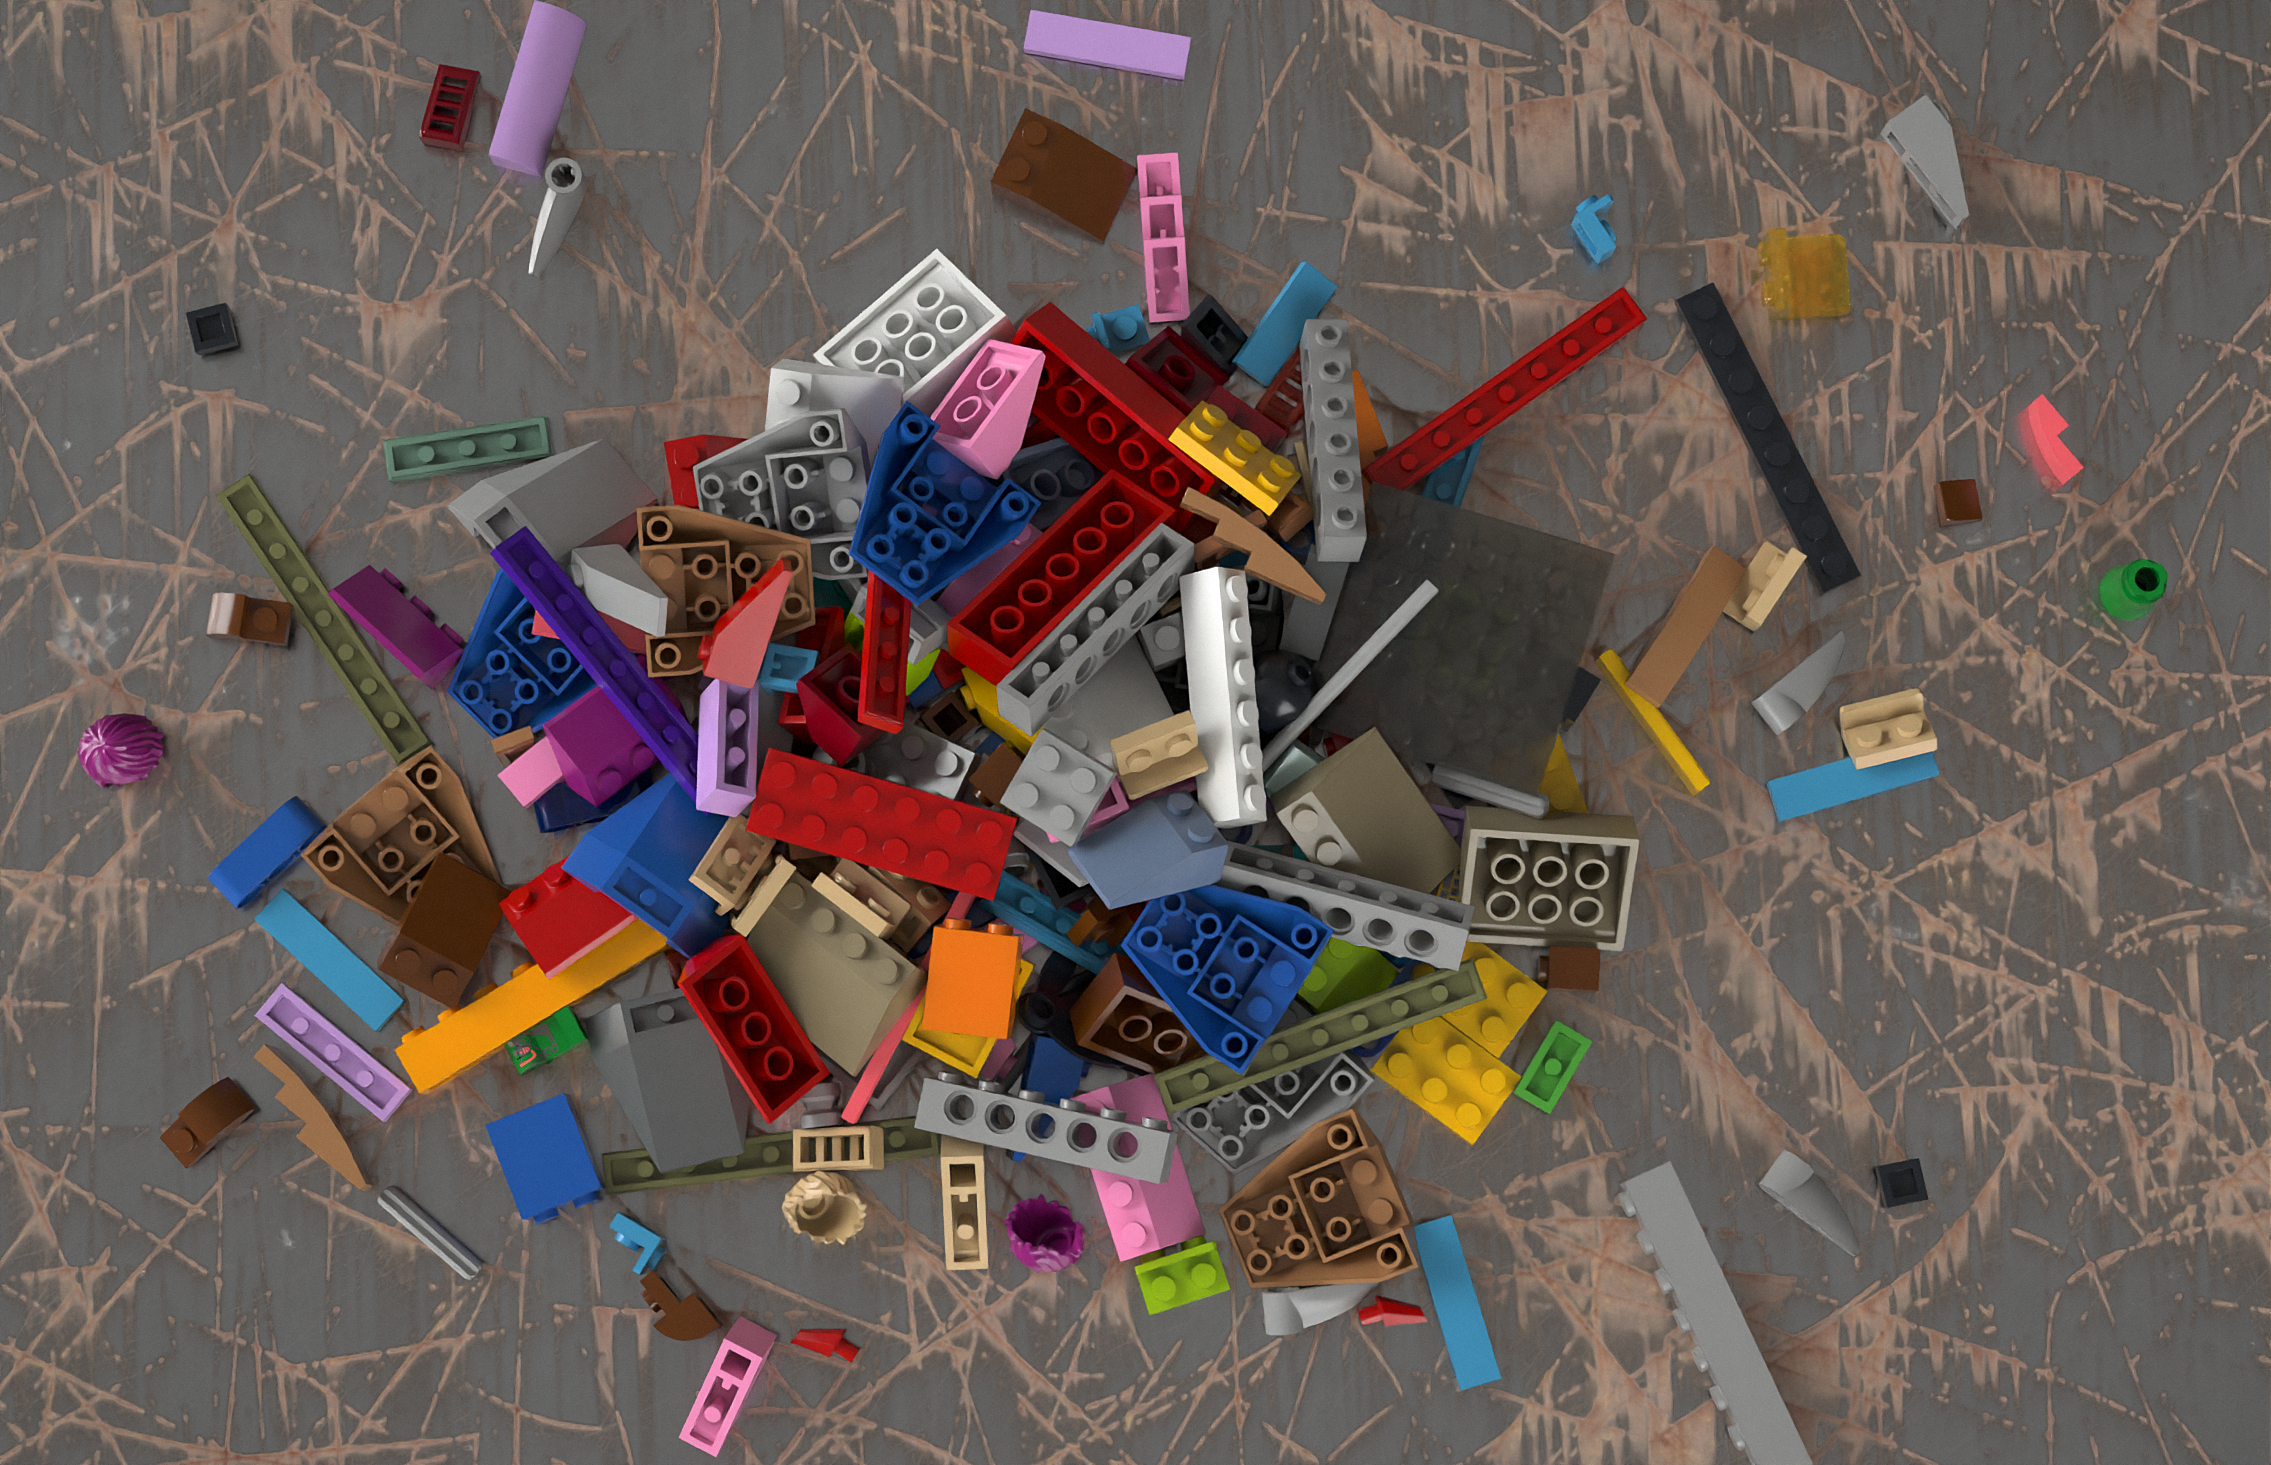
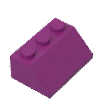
M368 565L327 594L430 689L433 690L459 663L464 651L458 645L464 639L446 623L438 628L429 620L428 617L433 611L416 595L410 600L404 597L398 591L403 583L385 567L378 573L371 565Z
M639 655L635 659L648 673L647 658ZM651 677L689 723L683 705L661 677ZM596 686L543 725L567 786L596 807L659 761L658 757L599 686Z

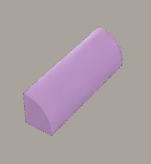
M534 0L488 154L494 165L542 177L587 26L586 22L577 15L557 6Z

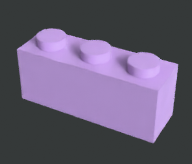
M715 679L700 695L696 810L736 818L756 798L758 682H755L753 689Z

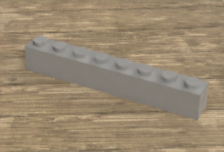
M1671 1161L1664 1162L1621 1182L1620 1185L1623 1192L1618 1194L1620 1203L1627 1216L1635 1215L1641 1231L1636 1233L1637 1239L1646 1256L1652 1253L1660 1268L1654 1271L1657 1282L1665 1295L1671 1292L1678 1308L1672 1310L1674 1318L1682 1333L1684 1334L1689 1331L1696 1345L1695 1348L1691 1349L1692 1356L1701 1373L1708 1370L1715 1385L1709 1388V1392L1718 1410L1721 1412L1726 1409L1733 1425L1727 1427V1430L1738 1451L1745 1449L1751 1462L1750 1465H1813Z

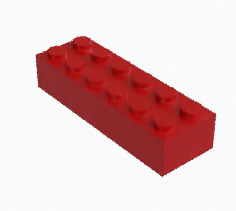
M1052 302L1047 303L1026 318L1010 344L1040 350L1046 356L1031 412L1104 474L1114 469L1176 509V532L1181 534L1201 517L1179 507L1187 488L1190 487L1214 499L1225 483L1168 440L1187 416Z
M1109 470L947 623L949 655L997 686L1161 522L1176 531V509L1116 470Z
M770 747L768 748L756 791V798L753 801L745 830L994 901L1018 817Z

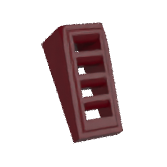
M439 64L420 130L419 138L423 144L463 152L480 78L479 71ZM447 77L467 81L466 88L446 85ZM443 93L463 96L462 102L442 99ZM440 108L459 111L458 116L439 114ZM437 122L455 125L453 132L437 129Z

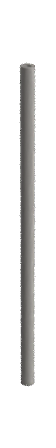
M1426 579L1316 693L1302 714L1295 721L1286 725L1261 750L1263 773L1438 593L1439 590Z

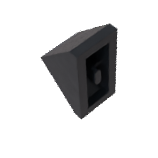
M1208 294L1181 324V337L1230 377L1238 368L1232 361L1248 339V336L1217 300Z

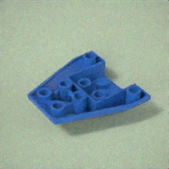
M906 401L881 436L848 555L918 606L1017 538L1042 503L1009 478L996 488L933 440V436L941 426L910 402Z
M502 568L496 573L447 690L494 739L529 725L534 733L544 729L543 725L598 686L560 639L531 634L536 609ZM630 652L634 656V658H637L639 655H641L639 653Z
M669 773L587 832L561 869L595 893L598 891L602 892L665 937V943L688 959H691L715 938L722 936L731 912L730 909L724 915H718L714 910L719 902L689 881V878L730 816L711 812L705 816L701 810H696L695 802L672 774Z
M1210 884L1150 899L1121 944V947L1205 1052L1242 1075L1268 1040L1311 973L1334 929L1298 906Z

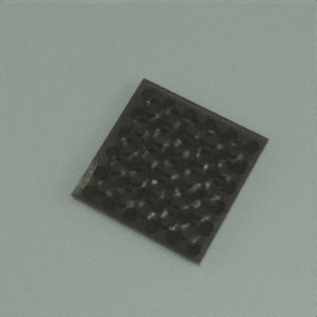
M1373 482L1364 508L1367 538L1359 562H1350L1319 662H1315L1313 667L1319 690L1426 579L1439 591L1309 726L1353 740L1376 727L1395 753L1538 797L1615 557L1614 553Z

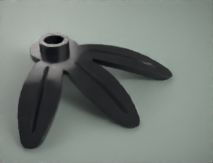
M1054 950L1040 971L1035 992L1024 994L1016 1003L1015 1011L1019 1022L1030 1032L1043 1033L1046 1031L1062 1048L1088 1063L1108 1068H1123L1124 1062L1077 1044L1073 1025L1067 1022H1072L1069 1010L1084 991L1063 997L1058 996L1072 977L1077 963Z

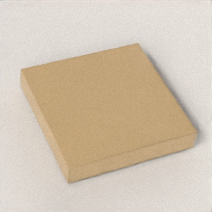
M779 851L773 855V860L760 878H756L750 889L753 891L746 903L738 911L734 909L729 915V921L733 928L745 937L796 870L793 862Z

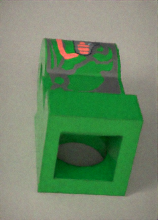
M567 1005L554 1013L552 1017L511 1039L504 1045V1048L519 1076H522L546 1063L548 1065L588 1043L589 1039L574 1008Z

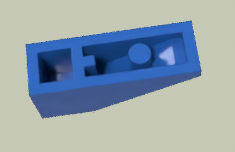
M1031 1032L1019 1092L1020 1089L1041 1092L1045 1094V1102L1060 1105L1061 1098L1070 1099L1077 1090L1080 1078H1086L1090 1063L1066 1051L1050 1035ZM1046 1113L1041 1116L1038 1122V1127L1042 1134L1053 1121V1118ZM1006 1150V1156L1012 1161L1021 1162L1026 1156V1153Z

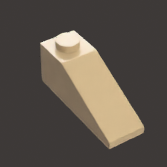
M942 1134L941 1176L946 1270L988 1269L985 1144Z

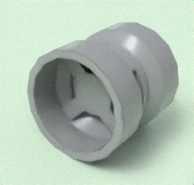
M839 1083L817 1084L799 1099L803 1103V1107L807 1108V1111L800 1116L801 1129L843 1125L842 1112L838 1108H834V1105L837 1104V1099L840 1097Z

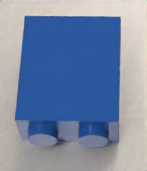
M560 1094L485 1125L522 1220L534 1218L536 1225L558 1217L560 1214L557 1208L573 1202L576 1209L599 1200L597 1192L605 1189V1184L569 1094Z

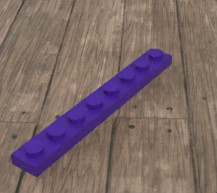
M524 526L497 545L490 553L491 556L696 804L699 735L652 678L648 677V673L527 526ZM702 811V812L705 814V816L710 813V812Z

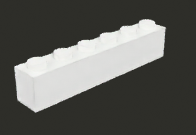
M1214 567L1179 576L1190 710L1196 723L1198 744L1208 766L1207 771L1196 775L1198 804L1216 828L1230 829L1267 821L1266 794L1262 771L1263 757L1260 749L1258 726L1259 712L1256 703L1255 669L1251 646L1252 631L1249 623L1248 587L1245 571Z

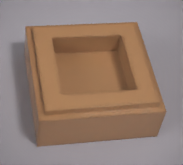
M529 725L490 741L494 753L502 765L507 768L537 744L539 739Z

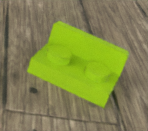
M1202 1235L1181 1242V1252L1166 1256L1163 1248L1140 1256L1142 1264L1134 1268L1149 1315L1230 1289L1215 1240L1206 1243L1205 1237Z

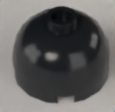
M1284 649L1264 651L1253 657L1256 703L1259 712L1258 726L1261 730L1270 734L1275 733L1277 730L1281 731L1286 725L1295 721L1319 691L1318 681L1308 663L1295 653Z

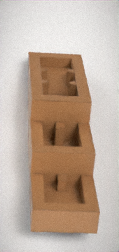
M1190 487L1187 488L1179 507L1217 523L1218 525L1211 539L1248 555L1249 559L1243 570L1245 573L1319 606L1323 603L1327 594L1299 562L1265 532L1227 506Z
M1715 545L1706 551L1691 580L1682 587L1666 617L1657 624L1624 685L1656 708L1660 707L1710 633L1747 568Z
M264 1044L253 1058L285 1083L275 1098L306 1123L296 1138L360 1191H369L373 1183L354 1143L333 1110L300 1071L273 1046Z

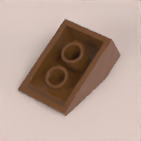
M1025 108L990 182L992 194L1104 243L1138 169L1064 125Z
M439 851L377 959L378 970L454 1009L473 976L503 915V911L498 903L507 898L513 891Z
M1116 952L1069 1010L1078 1045L1152 1074L1207 1054L1133 960Z

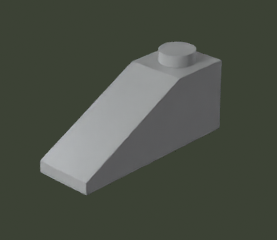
M1925 94L1888 121L1880 134L1953 228L1957 229L1967 219L1969 211L1952 127L1948 123L1949 116L1944 107L1937 101L1932 102L1927 94Z
M620 544L572 549L571 565L567 566L566 575L594 609L656 637L665 636L668 597Z

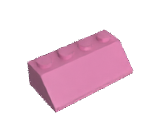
M1152 1073L1070 1098L1086 1103L1085 1111L1101 1114L1102 1107L1127 1112L1125 1120L1142 1123L1143 1117L1156 1118L1167 1121V1129L1173 1130L1154 1074ZM1084 1123L1079 1130L1081 1141L1084 1145L1091 1147L1096 1141V1130L1089 1123ZM1129 1132L1124 1133L1120 1139V1148L1124 1154L1132 1156L1138 1148L1136 1137ZM1177 1141L1169 1179L1166 1183L1157 1184L1090 1168L1120 1262L1206 1234Z

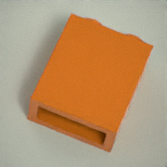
M946 918L945 925L939 924L934 926L922 1029L999 1039L1010 1038L1013 1033L1024 934L1013 933V925L988 923V930L971 928V920Z

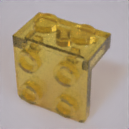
M1785 228L1768 229L1762 242H1758L1757 256L1759 267H1764L1765 282L1761 283L1762 306L1768 308L1769 321L1847 315L1851 310L1845 238L1840 234L1786 237Z

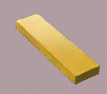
M1610 648L1599 656L1595 664L1690 793L1695 796L1710 784V779L1659 710L1624 685L1630 671L1614 649Z

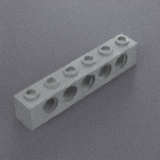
M1306 319L1299 343L1317 561L1359 562L1367 533L1347 320Z
M1161 522L996 686L999 715L1032 737L1180 589L1179 576L1195 573L1194 543Z
M1228 841L1229 847L1220 881L1215 883V886L1298 906L1334 929L1331 937L1347 941L1352 945L1367 946L1388 952L1396 957H1408L1430 963L1437 968L1459 970L1475 906Z
M939 1071L938 1077L924 1078L914 1128L1157 1184L1168 1182L1178 1132L1167 1129V1121L1143 1117L1142 1123L1125 1120L1127 1112L1102 1107L1101 1114L1085 1111L1086 1103L1061 1098L1060 1105L1045 1102L1044 1093L1027 1089H1020L1019 1095L1003 1092L1004 1084L987 1080H980L978 1086L963 1083L964 1075L948 1071ZM964 1095L968 1096L974 1104V1112L968 1119L962 1117L958 1111V1102ZM1004 1104L1010 1106L1015 1114L1014 1123L1009 1128L1002 1126L998 1120V1111ZM1045 1113L1050 1115L1056 1124L1055 1132L1051 1137L1044 1136L1038 1127L1039 1119ZM1084 1123L1091 1124L1096 1130V1141L1091 1147L1084 1145L1079 1138V1130ZM1126 1132L1133 1134L1138 1142L1137 1151L1132 1156L1124 1154L1120 1148V1139Z

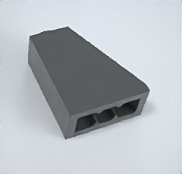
M1311 544L1304 569L1327 595L1320 606L1295 595L1278 650L1284 649L1295 653L1308 663L1315 674L1350 562L1317 561L1316 545Z

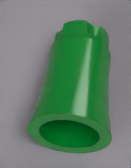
M2138 559L2129 564L2117 565L2110 569L2101 581V602L2105 609L2118 619L2133 621L2143 618L2153 609L2156 601L2163 596L2167 587V572L2160 563L2148 559ZM2135 580L2142 584V590L2137 586Z

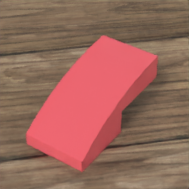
M2041 394L2028 406L2031 428L2046 463L2061 484L2064 485L2084 467L2058 438V435L2069 424L2046 397Z

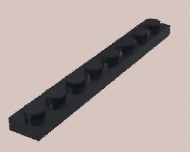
M1714 282L1676 299L1675 305L1798 550L1807 556L1804 562L1821 596L1858 579L1861 574Z

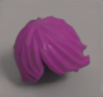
M127 713L105 715L102 719H97L87 730L83 731V737H81L78 746L81 766L100 787L106 786L107 783H114L119 786L125 783L142 781V778L149 777V772L153 770V767L159 765L157 760L160 759V756L164 755V745L161 742L164 734L158 732V727L152 725L151 720H147L146 716Z
M1040 1194L1036 1199L1029 1198L1026 1201L1018 1202L1017 1205H1014L1013 1211L1009 1212V1218L1004 1220V1225L1008 1226V1239L1011 1241L1010 1248L1013 1254L1024 1266L1032 1268L1037 1273L1058 1272L1061 1269H1065L1081 1258V1254L1085 1250L1084 1244L1086 1240L1084 1236L1086 1231L1083 1229L1082 1223L1080 1221H1073V1216L1067 1206L1059 1205V1202L1056 1200L1047 1203L1043 1194Z

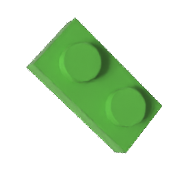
M1555 1020L1513 1094L1547 1114H1551L1592 1041Z

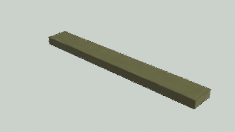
M248 473L215 495L285 600L293 605V612L397 766L428 746H433L434 742L346 612L327 595L331 591L255 477Z
M1473 957L1461 961L1458 971L1441 968L1273 1030L1268 1040L1242 1075L1212 1055L1207 1054L1156 1073L1154 1078L1167 1113L1171 1115L1487 999V995Z
M916 1116L817 1127L877 1126L883 1128L884 1162L941 1156L939 1133L914 1128ZM793 1130L746 1136L744 1154L665 1173L659 1171L646 1148L601 1153L605 1194L607 1196L800 1173L793 1172ZM845 1137V1161L850 1160V1137ZM862 1137V1160H864V1137ZM810 1138V1162H816V1138ZM827 1138V1161H832V1138Z

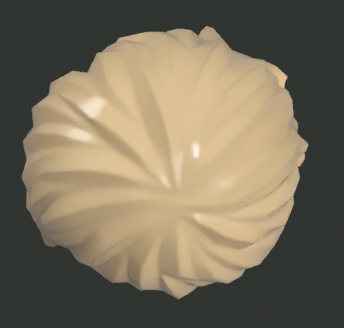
M817 1171L815 1174H808L807 1177L801 1178L794 1185L793 1189L785 1194L782 1210L789 1222L790 1228L794 1229L795 1233L801 1234L807 1231L811 1240H815L816 1243L824 1241L825 1244H831L837 1239L844 1245L849 1237L854 1236L856 1232L864 1227L863 1218L866 1216L864 1210L867 1204L860 1201L853 1188V1183L843 1175L832 1171Z

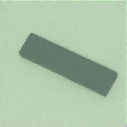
M547 415L383 440L388 481L390 483L539 461L554 456Z

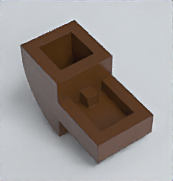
M214 593L212 594L206 636L208 638L246 643L253 641L287 646L293 605L288 602L250 598L244 594Z
M959 688L954 693L951 691L919 718L930 732L957 745H961L972 737L976 730L983 725L976 709L968 711Z
M1096 894L1083 909L1085 913L1067 932V936L1076 947L1092 940L1095 944L1106 940L1111 948L1114 949L1124 940L1145 908V901L1109 910L1099 895Z
M226 1077L210 1086L187 1104L178 1113L179 1118L160 1136V1139L187 1169L195 1165L221 1138L229 1135L255 1107L229 1077Z
M658 1270L651 1271L640 1280V1283L645 1288L640 1293L643 1299L654 1312L657 1313L662 1309L666 1314L653 1325L663 1335L675 1340L691 1341L705 1338L723 1326L722 1322L697 1292L691 1293L682 1301Z

